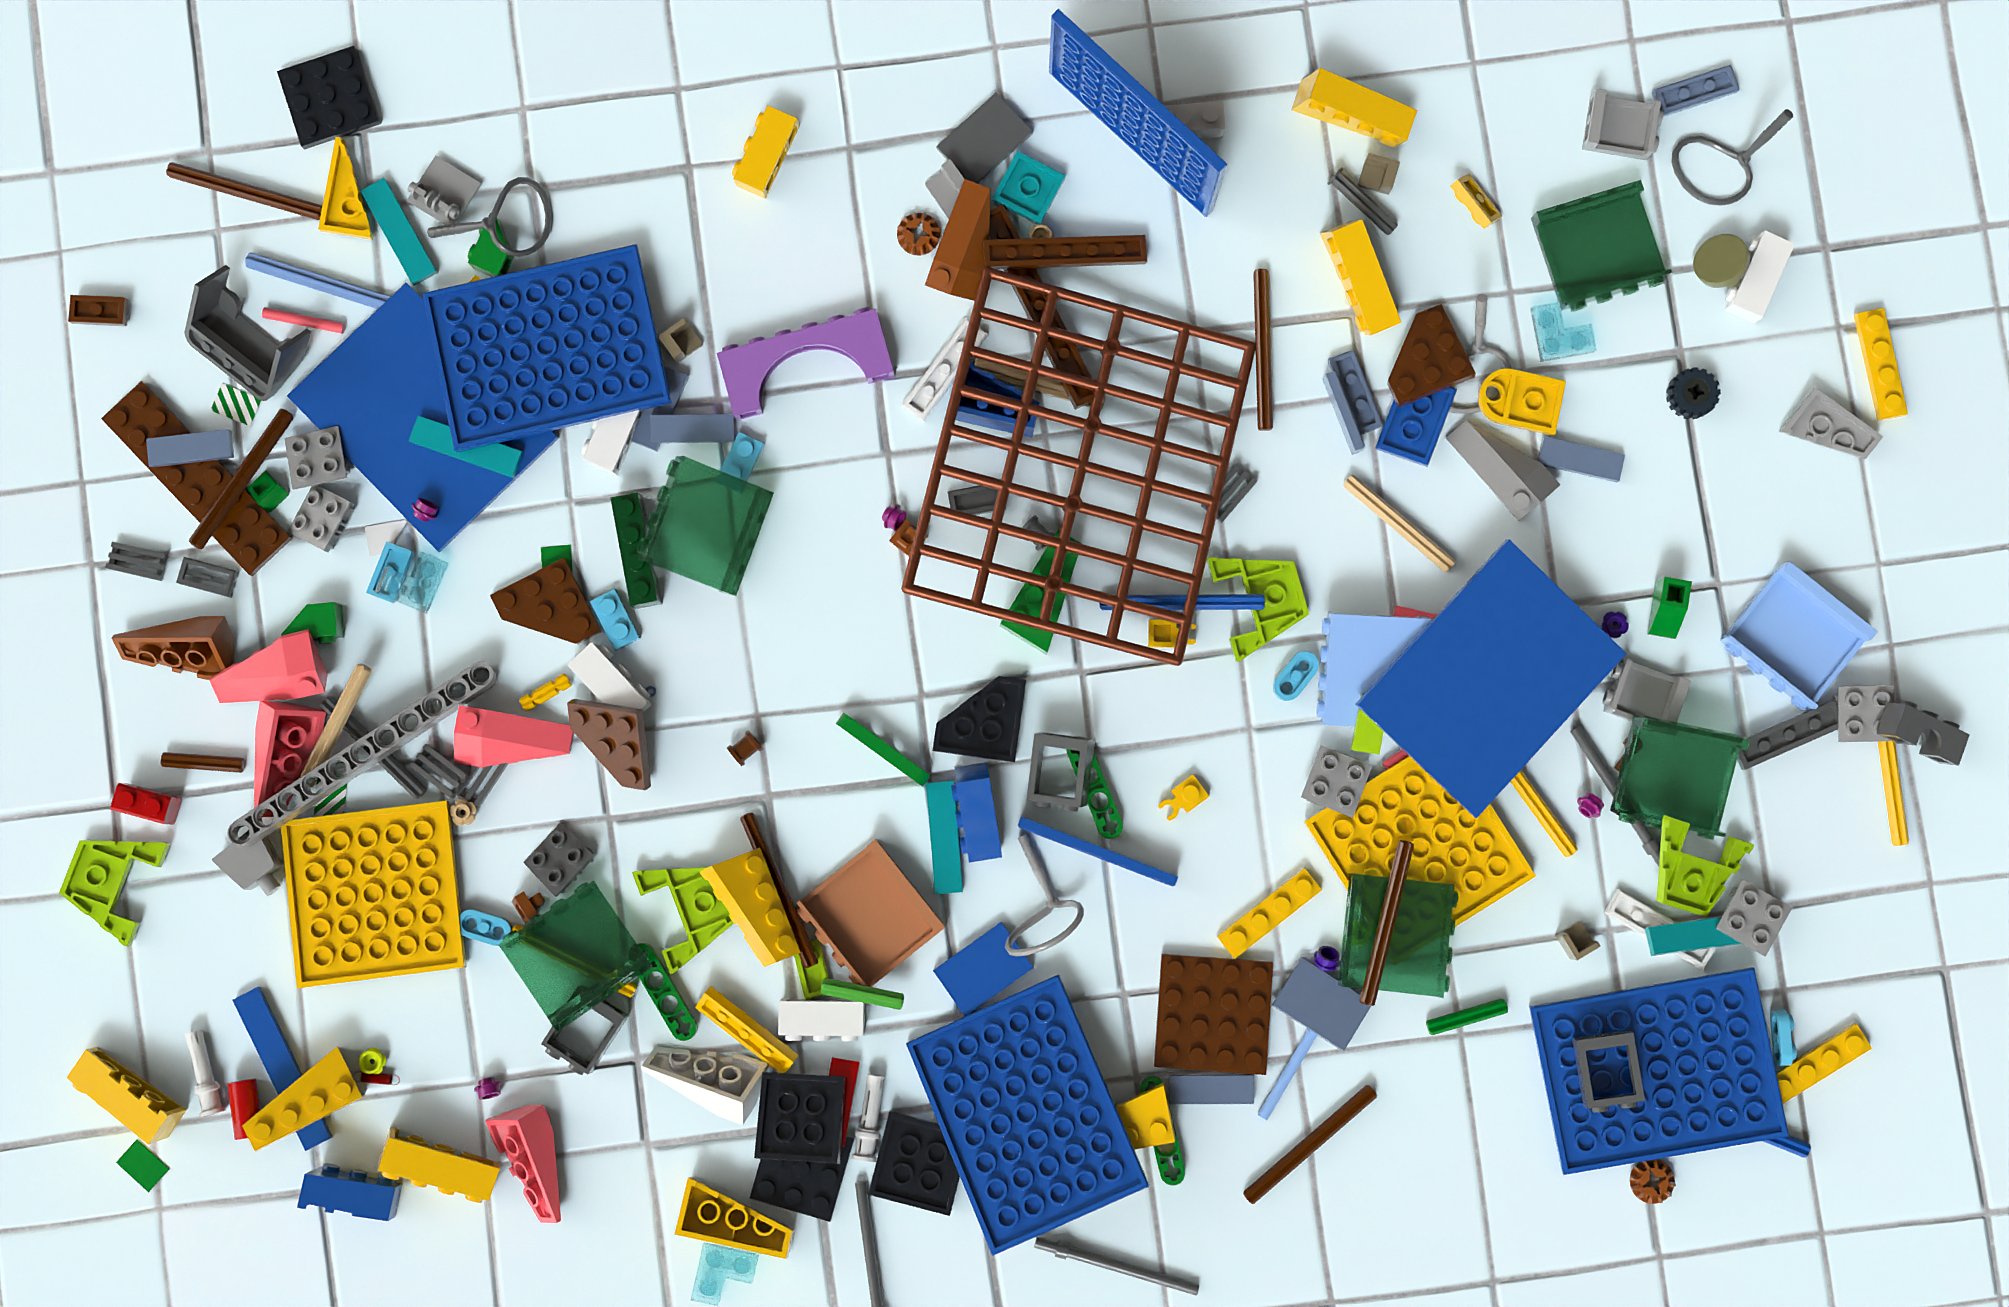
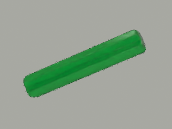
M1500 998L1427 1020L1426 1027L1430 1035L1440 1034L1508 1013V1006L1505 999Z

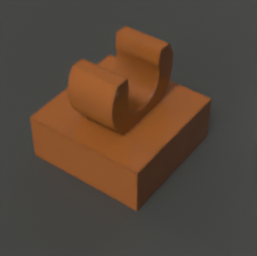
M906 519L889 542L909 557L917 527Z
M523 891L515 896L511 902L525 925L536 920L538 917L536 909L544 905L546 901L540 892L528 899Z

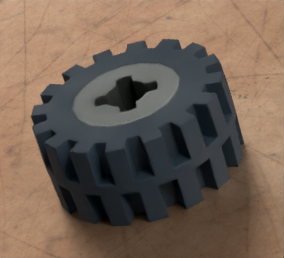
M1698 367L1683 370L1670 381L1669 387L1666 389V393H1668L1666 401L1671 404L1669 408L1671 411L1674 409L1677 416H1684L1683 419H1698L1705 416L1719 402L1720 398L1718 396L1721 394V389L1717 388L1720 385L1718 380L1714 381L1713 378L1715 376L1712 373L1707 374L1706 369L1698 370Z

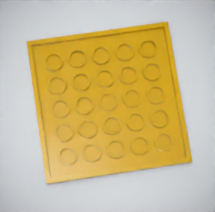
M1410 756L1366 782L1353 818L1329 808H1324L1303 821L1364 920L1371 928L1374 936L1398 842L1404 840L1414 844L1387 954L1393 965H1396L1536 877L1491 804L1477 818H1474Z
M449 801L294 819L281 826L297 988L466 967L463 935H461L459 920L461 910L451 816L449 815Z

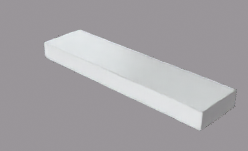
M965 318L902 403L904 409L922 422H925L954 383L969 324V319ZM980 327L975 342L976 347H980L988 337V333Z
M1620 889L1616 890L1604 911V914L1647 938L1645 928L1677 923ZM1716 948L1673 954L1698 969L1704 970Z

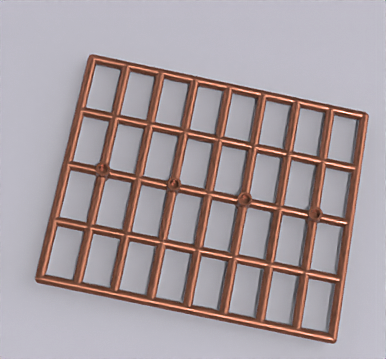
M985 267L981 273L901 587L902 592L1174 666H1180L1184 659L1256 344L1253 341L991 267ZM991 279L1047 295L1041 322L984 307ZM1060 298L1113 313L1106 341L1051 326L1057 299ZM1127 317L1179 332L1172 360L1121 346L1118 338L1123 318ZM981 318L1037 333L1031 362L976 347L975 342ZM1189 335L1244 350L1238 378L1183 363ZM1048 337L1100 351L1103 357L1097 380L1041 365ZM1115 355L1169 370L1163 398L1109 384L1108 379ZM971 357L1028 372L1021 401L966 386L965 381ZM1180 374L1234 388L1229 417L1174 402ZM1038 375L1093 390L1094 394L1087 419L1031 404ZM1105 394L1160 409L1154 437L1101 423L1099 416ZM964 396L1018 411L1011 440L955 425L961 397ZM1171 412L1226 427L1220 455L1165 441ZM1028 415L1081 429L1084 435L1078 458L1022 443ZM1098 433L1151 448L1145 475L1140 476L1089 462L1095 434ZM951 436L1007 450L1008 454L1002 478L997 479L946 465L945 460ZM1161 452L1217 466L1211 494L1155 480ZM1019 454L1075 469L1069 496L1063 497L1012 483ZM1086 472L1142 487L1135 516L1082 502L1080 494ZM941 475L998 490L992 518L988 519L934 504ZM1152 490L1207 505L1201 534L1147 520L1146 515ZM1009 493L1061 507L1064 511V517L1059 537L1003 523L1002 520ZM1079 512L1131 526L1132 530L1126 555L1069 541L1076 513ZM931 515L988 530L982 558L978 559L924 544ZM1143 530L1197 544L1198 549L1192 574L1136 559ZM999 533L1056 548L1049 577L993 563L992 560ZM1066 552L1122 566L1116 596L1064 582L1060 576ZM921 555L978 570L972 598L967 599L915 585L914 581ZM1133 569L1189 584L1183 614L1127 599ZM989 573L1043 587L1045 594L1039 618L982 603ZM1061 592L1113 606L1106 636L1050 621L1056 593ZM1128 610L1180 624L1174 652L1169 653L1117 639L1123 611Z

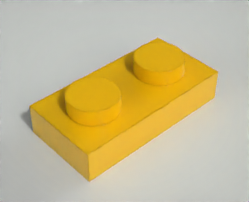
M1470 174L1457 179L1450 186L1457 200L1467 207L1471 212L1472 219L1481 225L1483 229L1494 224L1502 217V214Z

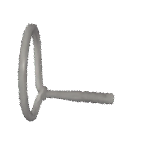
M1479 294L1476 297L1475 341L1472 343V348L1466 351L1468 358L1476 353L1495 354L1502 360L1505 368L1511 369V364L1506 355L1499 349L1486 347L1483 342L1488 298L1485 294ZM1499 393L1491 400L1497 401L1499 399ZM1451 405L1449 412L1473 414L1482 411L1479 406L1456 407Z
M1028 834L1019 837L1018 841L1048 900L1046 901L1047 907L1018 926L1006 939L1005 949L1012 956H1026L1053 947L1067 938L1078 927L1084 916V908L1080 902L1075 900L1060 901L1054 897L1043 866L1036 855L1037 853ZM1054 908H1077L1075 920L1058 936L1034 947L1026 949L1012 948L1014 941L1019 935L1050 914Z

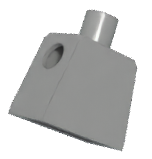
M249 830L239 837L241 841L248 838ZM268 836L250 847H243L232 843L211 859L243 890H253L259 885L265 895L269 896L281 887L272 874L283 865Z

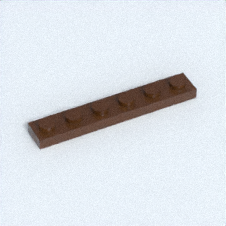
M1145 235L983 240L982 242L984 268L1022 269L1146 264L1148 261Z

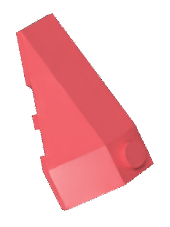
M525 1105L486 1119L485 1122L499 1154L505 1152L511 1162L512 1167L509 1168V1171L513 1177L516 1175L524 1184L523 1194L539 1221L542 1223L560 1222L561 1213L554 1133L550 1123V1115L544 1105Z

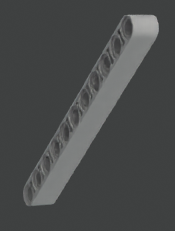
M477 662L235 820L228 828L227 835L229 840L243 847H250L456 712L459 705L465 706L491 689L497 681L495 670L485 662ZM482 669L489 670L490 676L488 680L483 683L477 682V673ZM457 685H465L466 687L465 695L461 698L453 697V689ZM435 700H440L442 702L441 711L431 714L429 711L430 704ZM410 716H417L418 725L414 729L408 730L405 726L406 720ZM392 731L394 733V741L390 745H383V734ZM363 747H369L371 751L370 757L365 761H360L358 758L359 750ZM339 763H345V774L341 777H336L334 774L335 766ZM320 778L322 781L321 790L312 793L310 789L311 782L314 779ZM296 794L298 803L294 808L289 809L286 805V800L290 795ZM271 810L274 814V819L270 824L265 825L262 821V816L266 811ZM247 826L249 828V836L246 840L241 841L238 838V831L241 827Z

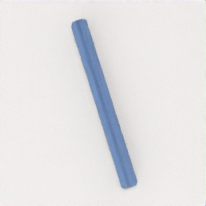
M252 252L248 253L245 259L246 267L376 309L380 308L391 297Z

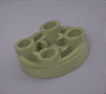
M1720 234L1713 236L1698 248L1693 260L1694 272L1700 281L1709 287H1736L1749 267L1751 252L1744 241L1735 235Z

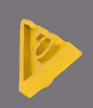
M335 137L318 229L325 233L373 240V233L346 142L341 137Z

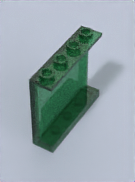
M1641 180L1537 211L1531 218L1561 311L1569 308L1571 312L1578 311L1587 307L1586 303L1595 300L1597 304H1601L1613 299L1612 295L1621 292L1623 296L1638 292V287L1647 284L1649 288L1665 283V279L1672 273L1671 269L1665 270L1640 196L1644 191Z
M676 456L675 460L672 459L667 467L666 475H669L666 485H662L657 494L656 500L659 504L656 512L653 511L648 518L647 527L649 531L647 536L642 538L638 545L637 553L640 554L638 561L652 564L717 589L721 593L736 596L774 492L688 457Z
M1634 713L1610 811L1618 815V820L1631 824H1635L1636 820L1645 821L1644 825L1656 829L1662 828V819L1666 815L1690 823L1688 830L1696 831L1699 837L1712 840L1715 835L1725 837L1726 833L1719 829L1739 750H1748L1750 739L1733 733Z
M1349 873L1338 985L1341 987H1363L1389 877ZM1406 879L1379 990L1444 998V992L1449 991L1450 977L1446 975L1447 964H1451L1453 954L1452 947H1449V937L1453 936L1455 932V919H1451L1452 907L1456 908L1458 902V891H1454V885Z
M594 880L590 883L581 884L574 890L573 895L567 899L561 898L550 906L549 911L543 915L533 916L527 921L525 927L519 931H511L503 937V942L498 944L557 1032L652 968L649 959L642 952Z

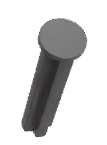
M1341 167L1327 184H1332L1386 235H1390L1397 228L1398 223L1342 172L1344 169Z

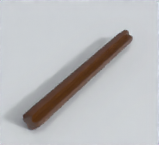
M170 162L167 166L166 175L170 178L320 220L322 205L174 162Z
M1256 269L1253 273L1257 422L1258 430L1270 431L1273 428L1269 271L1267 269Z
M282 408L279 409L189 538L191 545L198 549L205 547L292 422L293 415L289 411Z
M753 812L747 813L740 817L741 823L753 850L760 848L801 952L799 953L800 959L805 968L818 964L817 956L760 825Z
M1400 840L1397 845L1359 999L1360 1003L1374 1006L1414 848L1413 843Z
M1369 1085L1364 1086L1243 1192L1244 1197L1249 1203L1255 1204L1374 1101L1378 1095Z

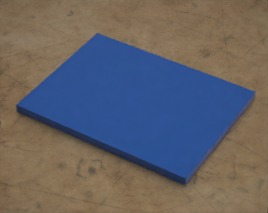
M1058 8L1051 15L1049 74L1204 217H1207L1214 209L1227 163Z
M637 244L422 293L453 447L456 453L672 403Z
M405 283L287 395L319 430L339 426L344 456L438 552H441L559 439L552 431L499 443L523 452L514 478L409 442L418 416L449 426L424 300L408 283ZM418 498L431 501L439 508L436 513L437 518L434 520L429 519L428 522L418 519L413 515L412 503H416Z
M1506 539L1355 705L1474 818H1477L1627 653L1510 539Z
M1754 967L1529 1006L1563 1175L1789 1136ZM1625 1030L1634 1032L1645 1101L1637 1102L1638 1106L1633 1108H1620L1619 1104L1609 1106L1608 1111L1592 1112L1591 1108L1587 1109L1583 1106L1572 1038ZM1625 1045L1586 1051L1593 1098L1633 1093Z
M1059 974L906 1043L992 1256L1150 1187Z

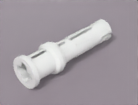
M203 1030L184 1034L197 1086L194 1087V1094L198 1095L202 1111L199 1113L200 1118L226 1111L225 1106L221 1105L218 1093L220 1084L214 1081Z
M867 1074L860 1127H857V1130H855L857 1142L855 1153L851 1157L853 1160L876 1162L877 1160L874 1154L876 1140L880 1138L877 1126L885 1076Z

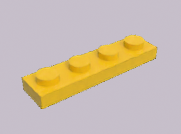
M1880 308L1856 313L1854 320L1877 421L1905 416L1908 414L1885 309Z
M1303 868L1216 937L1233 959H1236L1320 893L1322 889L1308 871Z
M711 986L695 1007L762 1061L768 1063L778 1073H786L799 1056L788 1045L781 1042L765 1027L758 1024L745 1011L739 1009L722 993L716 991Z
M1857 1024L1850 1025L1793 1060L1790 1066H1784L1776 1071L1782 1104L1872 1049Z

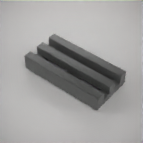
M1237 463L1226 475L1224 486L1236 472L1240 477L1221 498L1218 510L1244 480L1248 484L1222 515L1217 513L1216 519L1220 523H1223L1258 481L1251 477ZM1201 504V507L1207 511L1208 506Z
M112 541L110 546L112 551L108 554L110 559L109 563H106V569L162 581L168 554ZM121 549L160 558V561L155 563L120 555L119 551ZM121 560L155 568L157 573L153 574L116 565V562Z
M183 557L176 583L232 598V589L236 585L235 579L238 577L239 571ZM188 564L229 574L228 580L187 569ZM185 575H190L226 586L225 590L184 580Z
M425 744L423 752H419L416 756L417 760L415 762L412 761L409 766L448 797L454 799L470 776L431 745ZM430 754L461 777L459 781L455 780L427 757ZM423 763L453 785V789L448 788L421 765Z
M508 763L499 764L477 799L473 796L493 766L484 767L468 793L464 791L479 770V767L472 766L467 773L470 776L457 795L468 802H473L475 807L480 808L508 766Z

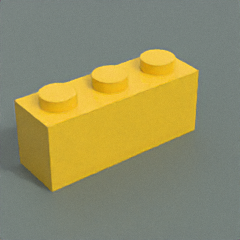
M768 105L764 113H759L755 122L756 131L753 137L749 136L743 148L745 154L741 161L738 160L735 163L732 171L733 180L737 187L766 199L800 127L797 118Z

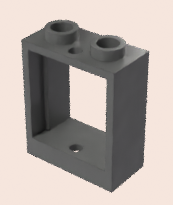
M1046 732L1034 733L1026 800L1035 801V806L1050 808L1051 804L1062 805V810L1074 812L1078 811V807L1087 806L1095 739ZM1044 746L1080 751L1075 798L1039 793Z
M584 985L578 986L541 1045L546 1047L545 1052L549 1056L557 1060L563 1058L569 1062L568 1067L579 1075L584 1073L588 1075L594 1071L629 1015ZM580 1002L614 1023L590 1061H587L556 1040Z
M1625 1030L1572 1038L1583 1106L1587 1109L1591 1108L1592 1112L1608 1111L1609 1106L1620 1104V1108H1633L1638 1106L1637 1102L1645 1101L1634 1032ZM1625 1045L1633 1093L1593 1098L1586 1051Z

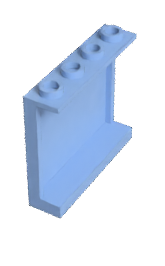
M1788 561L1778 567L1720 641L1726 645L1724 648L1729 654L1736 658L1740 656L1747 662L1746 666L1749 670L1757 675L1762 674L1770 680L1768 684L1774 690L1786 693L1791 697L1790 702L1798 709L1804 711L1805 709L1813 710L1818 707L1816 702L1863 643L1871 640L1878 631L1792 562Z
M1328 611L1327 618L1322 620V634L1326 635V646L1321 645L1320 662H1324V673H1319L1318 689L1323 690L1322 701H1317L1316 715L1321 717L1323 725L1355 727L1358 710L1355 704L1360 699V694L1364 695L1432 619L1428 616L1401 617L1342 614Z

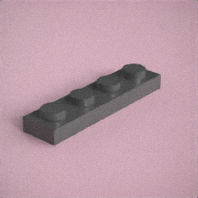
M1835 700L1818 706L1816 709L1804 712L1731 744L1730 746L1741 770L1751 768L1838 730V706Z

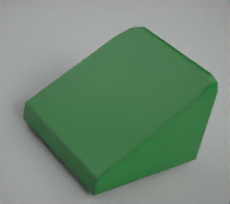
M267 470L247 487V491L254 500L268 512H272L289 495L286 489Z

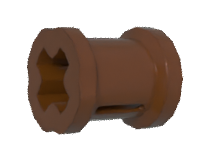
M749 730L745 732V737L735 745L726 747L741 767L745 765V760L755 752L764 750Z

